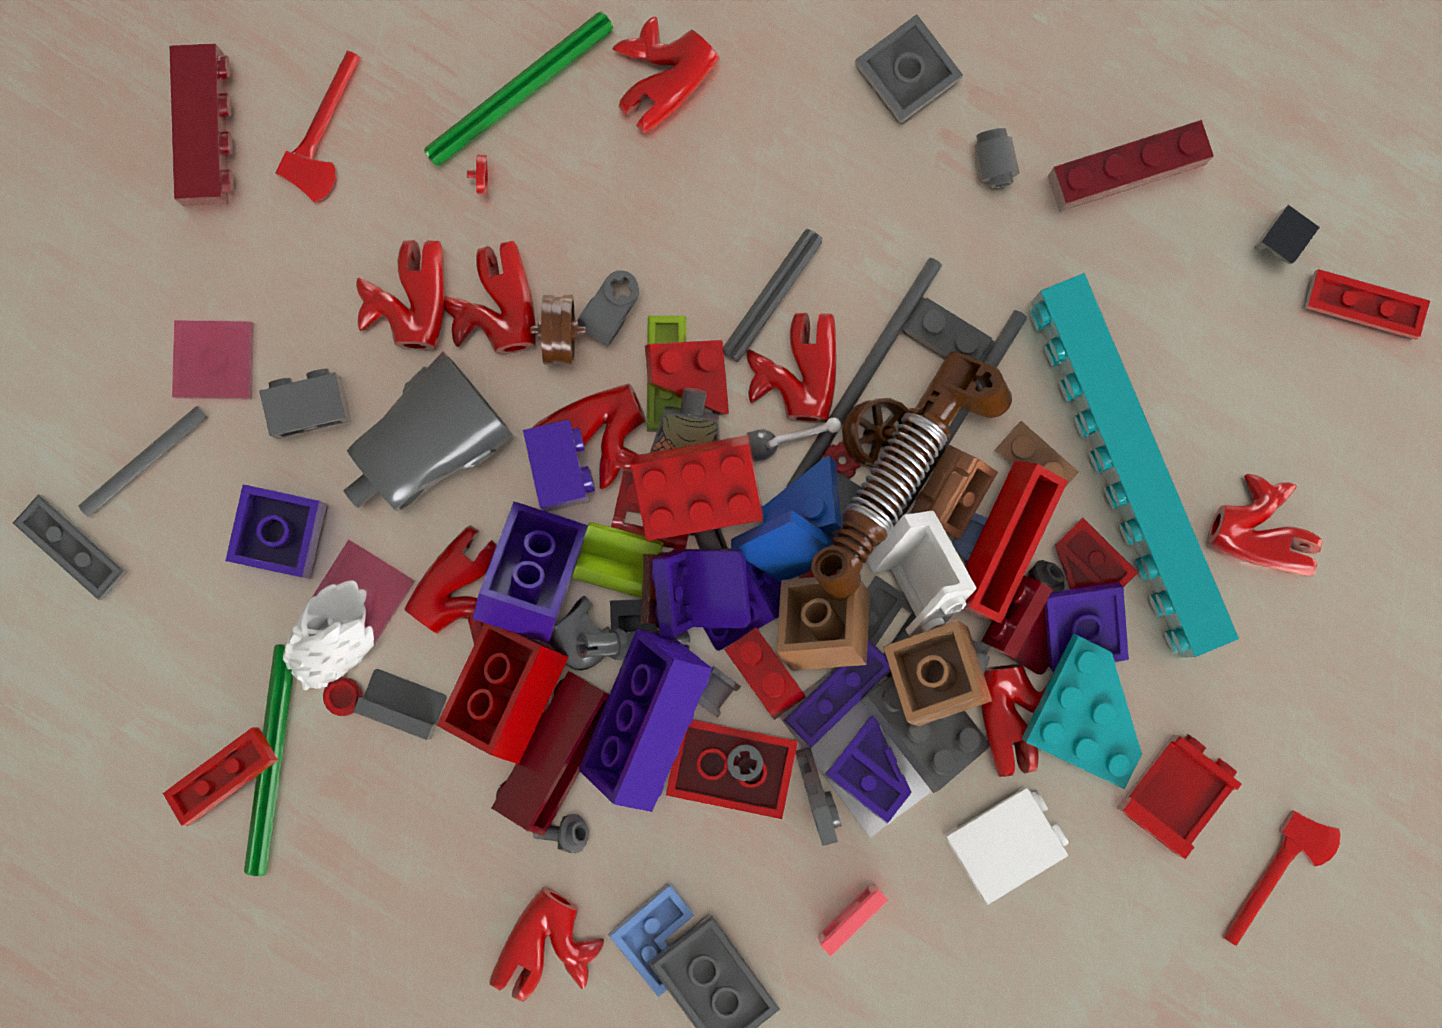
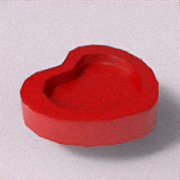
M477 155L476 170H467V178H476L477 194L487 193V155Z

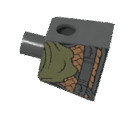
M684 388L681 408L665 406L650 453L720 440L719 415L704 412L706 391L696 388Z

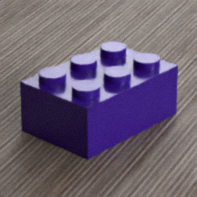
M513 501L480 588L473 619L549 643L574 573L575 565L582 550L588 525Z

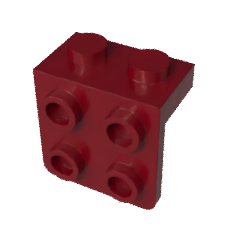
M1024 575L1002 624L992 621L981 642L1018 664L1023 665L1030 671L1038 675L1044 674L1049 667L1044 605L1053 589L1038 580Z

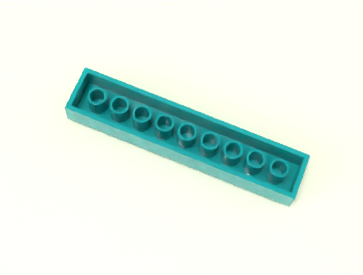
M1085 273L1041 290L1031 302L1033 308L1029 309L1031 320L1037 331L1043 329L1048 341L1044 345L1045 353L1052 366L1058 365L1063 377L1062 380H1059L1061 391L1066 401H1073L1078 413V415L1074 416L1076 427L1082 437L1088 436L1093 451L1089 452L1090 460L1097 473L1103 472L1108 486L1104 488L1106 498L1111 508H1118L1123 520L1119 524L1121 534L1127 545L1133 543L1138 555V558L1134 560L1136 569L1139 572L1140 578L1143 581L1148 580L1154 594L1149 596L1150 602L1158 617L1163 616L1169 630L1165 631L1164 634L1173 653L1178 652L1181 658L1197 657L1238 640L1237 632Z

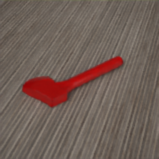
M348 50L305 137L292 152H285L275 172L276 175L299 188L314 203L328 196L336 180L334 164L314 160V154L361 58Z
M1292 810L1279 830L1283 834V839L1277 855L1223 938L1235 946L1238 945L1289 864L1301 851L1315 867L1330 861L1337 853L1340 845V829L1317 823Z

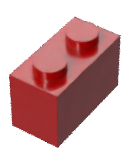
M757 627L724 649L774 720L806 698L801 688Z

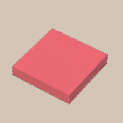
M871 883L818 934L821 947L830 956L888 901L884 893L874 883Z

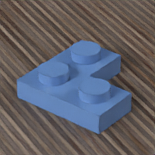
M669 884L665 885L608 934L610 939L658 997L667 989L647 962L668 947L665 940L695 916Z

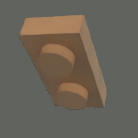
M1022 421L1014 427L994 450L1011 466L1015 460L1037 463L1068 480L1066 486L1079 473Z

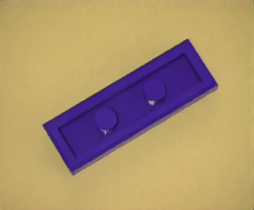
M868 638L867 665L837 667L784 721L812 748L891 671L887 657Z

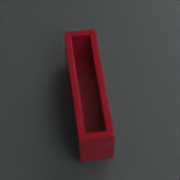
M216 44L169 46L174 199L182 206L228 204V193L234 191L233 172L231 169H227V155L232 154L233 151L231 132L226 131V117L231 116L232 110L231 98L229 93H225L224 79L230 78L229 58L227 55H224Z
M1199 120L1054 166L1048 178L1059 211L1061 212L1205 166L1214 155L1203 122Z
M568 671L565 678L561 679L556 685L554 697L547 710L542 714L519 765L515 764L508 779L498 788L496 800L491 809L526 831L544 836L580 773L578 769L610 693L587 679Z

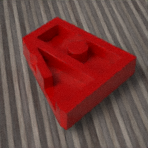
M1083 517L1055 543L1070 590L1120 582L1124 588L1139 573Z

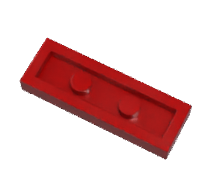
M1317 269L1314 271L1305 308L1416 340L1421 337L1430 300Z
M252 727L162 794L180 825L189 826L277 762L278 758L260 728Z

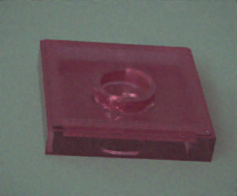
M174 320L172 397L177 399L252 400L254 323L251 321Z
M348 539L313 596L316 597L321 590L332 584L337 586L343 582L356 581L358 590L365 589L366 598L363 604L366 608L364 627L371 626L373 628V642L375 646L415 583V580Z

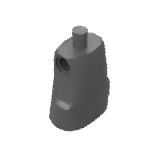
M443 351L428 367H423L409 382H406L403 394L385 416L348 448L349 456L363 474L343 491L357 508L361 507L379 492L395 511L399 512L419 498L425 491L463 468L473 469L479 467L480 463L496 453V449L514 435L466 375Z

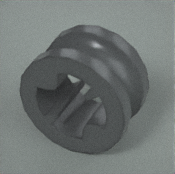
M745 744L733 748L729 753L727 765L732 776L742 781H748L757 777L761 772L763 760L760 752L755 747ZM741 751L750 752V758L757 761L754 770L751 767L749 768V774L740 773V767L733 765L734 757L737 755L740 758Z

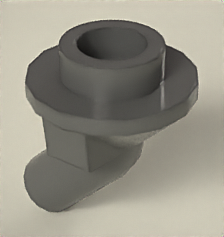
M1040 560L1028 572V577L1053 589L1052 592L1063 591L1065 588L1064 574L1055 563Z
M569 814L562 817L560 826L550 825L544 836L533 833V838L558 842L557 849L568 853H578L586 846L589 832L582 817L577 814Z

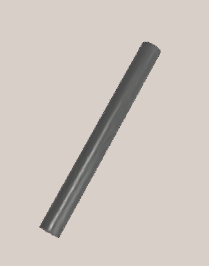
M199 406L194 407L79 504L80 510L87 517L91 516L206 419L207 415Z

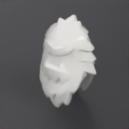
M356 581L343 582L337 586L332 584L321 590L316 597L313 596L307 602L296 626L292 629L291 636L287 639L283 660L286 663L287 669H292L291 674L302 682L303 690L327 687L328 682H334V680L344 676L349 669L363 661V656L374 646L373 628L371 626L364 627L366 608L363 604L366 598L365 589L358 590Z

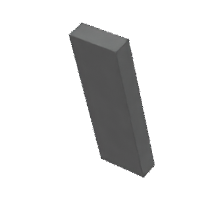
M38 494L13 522L19 530L98 600H102L127 573L126 569L43 495Z

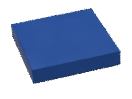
M789 510L732 538L731 549L741 550L745 555V560L781 582V580L793 579L810 571L814 556L823 548L833 545L832 541L834 538L794 511Z

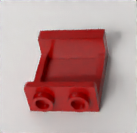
M1189 734L1184 738L1179 735H1172L1117 807L1120 812L1183 859H1186L1195 848L1192 845L1193 841L1233 790H1238L1242 785L1234 778L1238 772L1220 758L1213 762L1203 754L1206 747Z

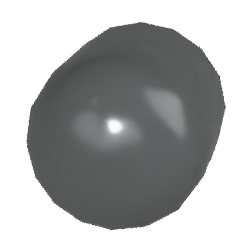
M585 595L555 625L549 641L554 650L569 657L566 664L570 668L580 671L594 667L606 656L580 658L576 650V644H586V642L576 641L577 636L580 633H608L610 630L608 626L601 630L591 621L588 616V610L593 604Z

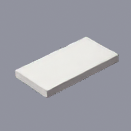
M837 667L832 669L829 673H827L825 676H823L821 679H819L817 682H815L813 685H811L809 688L803 691L805 697H807ZM860 700L811 748L817 768L871 838L888 824L884 823L824 775L872 715ZM800 701L779 717L782 719V721L785 723V725L788 727V729L791 731L796 740L804 749L808 748L809 746L784 721V719L802 702ZM879 725L888 746L891 747L896 757L897 765L912 791L889 821L891 823L932 791L881 725Z

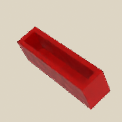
M1014 461L965 566L977 589L965 601L966 606L963 608L964 610L979 618L1002 624L1068 480L1037 463Z

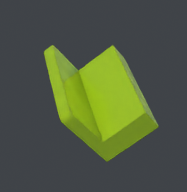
M590 522L572 579L648 599L653 586L651 579L652 559L661 556L663 542L659 540L646 541L645 536Z

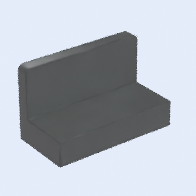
M375 669L364 697L358 698L353 712L429 740L433 736L447 696L386 671Z

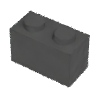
M319 369L306 373L307 379L292 383L291 378L277 379L268 383V389L259 390L269 436L281 439L351 422L341 376L335 372L330 373L329 369Z

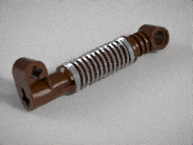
M950 352L916 407L909 408L903 415L904 417L901 418L902 424L897 425L898 432L892 433L894 439H889V446L883 448L885 453L879 454L881 461L874 462L876 468H871V475L865 477L867 483H861L863 490H857L858 497H853V503L847 505L848 507L843 514V529L838 531V537H835L832 541L833 545L820 550L812 560L811 571L829 596L836 599L847 598L859 588L861 582L860 571L863 568L862 563L867 561L868 555L874 550L873 547L878 542L886 540L887 536L890 535L894 528L893 523L898 521L897 516L902 515V509L907 507L906 501L912 499L911 494H914L916 492L915 487L921 484L920 480L925 477L924 472L930 470L929 465L934 463L933 458L939 455L938 451L948 441L947 439L950 435L949 426L960 408L987 418L999 417L1010 408L1012 393L998 368L958 352ZM977 380L980 382L983 388L982 391H980L979 387L976 384ZM841 569L838 574L831 576L835 571Z

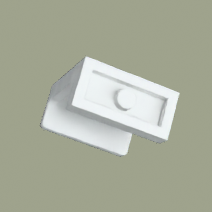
M934 511L903 515L886 540L881 542L867 559L873 572L891 570L916 615V618L906 628L909 637L945 625L953 614L966 606L965 601L977 589Z
M1022 786L1007 799L959 828L956 826L943 834L987 905L1068 856L1064 849V846L1069 844L1068 840L1057 823L1052 826L1048 823L1043 814L1048 808L1037 790L1030 793L1027 787Z

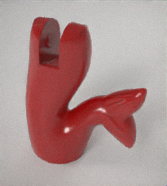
M657 17L650 18L643 25L639 38L622 40L613 47V50L634 59L646 60L655 65L674 67L635 83L622 96L618 107L627 116L649 97L655 104L641 117L636 127L643 133L651 131L674 113L690 97L720 60L719 55L701 35L692 29L669 44L660 43Z
M415 240L403 241L400 246L397 259L398 274L409 299L410 309L397 297L384 292L380 287L364 279L357 278V292L363 300L357 321L360 331L365 330L384 316L390 323L393 341L397 347L410 350L436 349L444 312L443 249L440 241L427 240L424 243L421 271V253L418 243Z
M515 241L502 242L500 244L503 274L499 273L497 258L490 246L477 249L476 267L479 279L484 289L500 308L501 314L481 304H472L467 300L444 296V309L454 318L451 332L453 342L457 347L466 340L475 327H479L484 331L495 353H517L535 347L536 334H531V326H536L534 306L524 265Z
M808 313L794 314L790 326L789 339L792 354L803 377L802 382L788 369L777 365L771 359L753 350H747V362L755 374L751 380L748 392L751 403L775 388L780 391L787 419L804 423L827 422L836 384V328L833 314L820 313L817 322L816 344L809 343L810 319Z
M628 383L577 400L553 412L532 427L570 420L573 429L580 427L585 446L596 432L606 424L601 441L602 455L599 465L600 489H604L614 482L620 469H632L633 456L639 454L624 447V439L634 429L643 424L646 418L632 385Z
M1246 474L1244 478L1254 502L1245 506H1220L1210 526L1208 543L1234 558L1251 564L1301 576H1313L1318 565L1317 561L1309 556L1291 551L1290 548L1303 553H1319L1322 548L1323 539L1318 535L1297 527L1254 530L1256 526L1268 520L1275 513L1276 509L1287 501L1296 490L1297 485L1290 482L1271 485L1260 476Z
M469 525L457 535L428 568L413 591L404 610L436 634L455 620L460 618L468 619L472 639L475 644L484 625V622L473 619L478 598L471 596L450 597L449 595L480 579L487 573L497 544L491 540L480 551L473 562L464 554L473 545L480 530Z
M1020 664L986 668L984 677L992 701L982 704L981 709L996 772L999 777L1013 776L1015 760L1012 745H1015L1016 759L1020 770L1024 774L1037 771L1039 762L1038 748L1021 739L1028 725L1016 710L1015 703L1034 714L1047 685L1041 692L1037 691L1031 684L1024 666Z
M543 887L530 901L514 925L490 976L489 984L500 991L507 985L517 966L524 967L512 990V997L524 1002L531 996L540 982L544 968L546 936H549L555 954L563 962L565 969L580 989H584L589 978L587 963L599 954L603 947L604 939L597 938L575 942L573 939V928L578 911L577 906L559 893Z

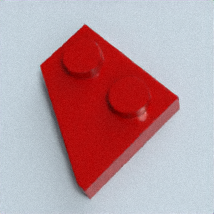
M722 340L645 345L649 385L664 392L670 391L680 399H682L684 388L704 390L707 392L706 408L718 415L729 414Z

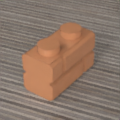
M948 445L943 456L936 462L935 470L924 489L918 494L911 513L934 511L945 532L960 540L998 471L975 456Z

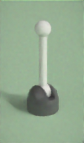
M830 418L825 424L777 437L765 429L747 432L750 438L753 459L755 462L772 457L777 451L778 444L825 431L836 433L841 429V422L837 418Z

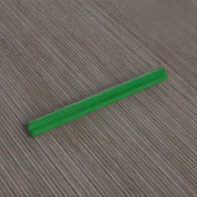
M602 11L587 20L427 145L424 152L430 161L436 166L440 165L608 34L613 29L611 20Z
M283 644L275 645L273 651L262 732L278 761L256 777L244 866L245 874L257 877L264 876L267 873L293 679L292 669H287L286 663L283 660L285 645Z

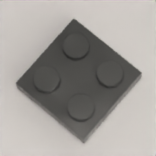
M917 14L855 60L857 67L900 124L963 77L961 71Z

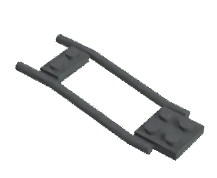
M930 257L828 419H839L842 427L846 416L857 403L902 329L906 331V334L945 358L950 352H958L997 368L1027 320V316L1020 311L1014 310L997 339L993 341L992 337L929 298L925 299L923 297L942 267L938 260ZM977 380L976 384L979 387L980 391H982L983 388L980 382ZM960 408L949 426L950 435L947 439L948 441L938 451L939 455L933 458L934 463L929 465L930 470L924 472L925 477L920 480L921 484L915 487L916 492L911 494L912 499L906 501L907 507L902 509V515L897 516L898 521L910 508L935 468L936 462L943 455L970 411ZM825 431L818 434L786 485V488L822 459L826 449L830 446L838 432L831 433ZM837 472L841 525H843V514L848 507L847 505L853 503V497H858L856 491L863 489ZM839 530L828 532L826 534H828L832 538L838 537L837 533Z

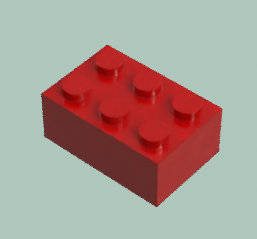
M749 435L633 456L631 468L646 541L763 521V506Z
M484 623L436 726L489 755L519 765L569 657L527 636Z
M693 719L681 742L678 756L671 766L666 796L782 819L798 741ZM745 744L755 747L760 752L763 760L761 772L757 777L748 781H742L732 776L727 765L729 753L733 748ZM741 751L740 758L737 755L734 757L733 765L740 767V773L749 774V768L751 767L754 770L757 761L750 758V752Z

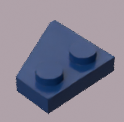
M830 456L824 457L763 506V523L792 510L825 533L842 529L836 462Z

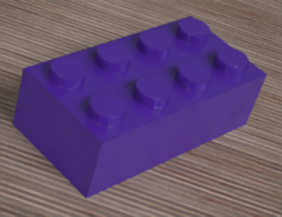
M637 628L578 771L614 805L652 812L663 792L668 773L678 756L679 747L688 726L693 721L695 709L703 691L708 685L709 676L713 668L676 638L660 637V634Z

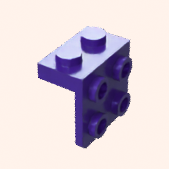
M674 549L652 559L651 579L655 585L657 601L655 617L659 623L660 637H675L692 627L744 628L751 623L745 555L741 550Z

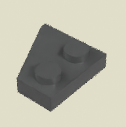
M811 748L797 750L798 764L822 846L836 843L838 840L834 828L842 827L832 793L831 791L824 792Z

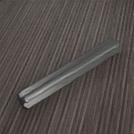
M806 229L723 346L725 356L735 362L740 361L822 244V237L815 231Z

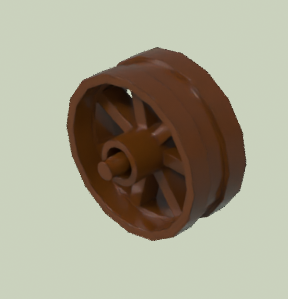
M543 295L541 320H539L538 326H531V334H538V338L541 340L544 365H554V363L573 365L575 340H578V334H586V326H578V320H575L573 295H563V297Z
M891 398L867 400L854 406L846 416L842 428L843 444L848 455L858 465L868 469L876 468L874 462L878 459L881 445L883 448L889 446L888 440L894 439L892 433L897 431L893 424L896 421L902 424L901 418L904 417L903 415L908 411V408L903 403ZM881 406L888 408L892 412L884 423ZM870 407H872L874 424L862 417ZM859 425L865 428L861 438L858 435ZM864 443L872 444L869 456L863 451L861 446Z

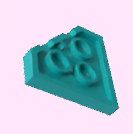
M1073 634L1021 739L1125 789L1142 756V752L1112 652Z

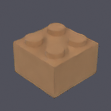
M815 577L781 580L776 652L792 671L867 665L870 592L861 581L859 588L851 596L836 599L825 592Z
M957 620L883 646L908 723L921 726L992 701L969 628Z

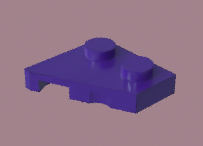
M871 715L824 775L884 823L888 824L912 791L897 765L896 757L891 747L888 746L880 729V724Z

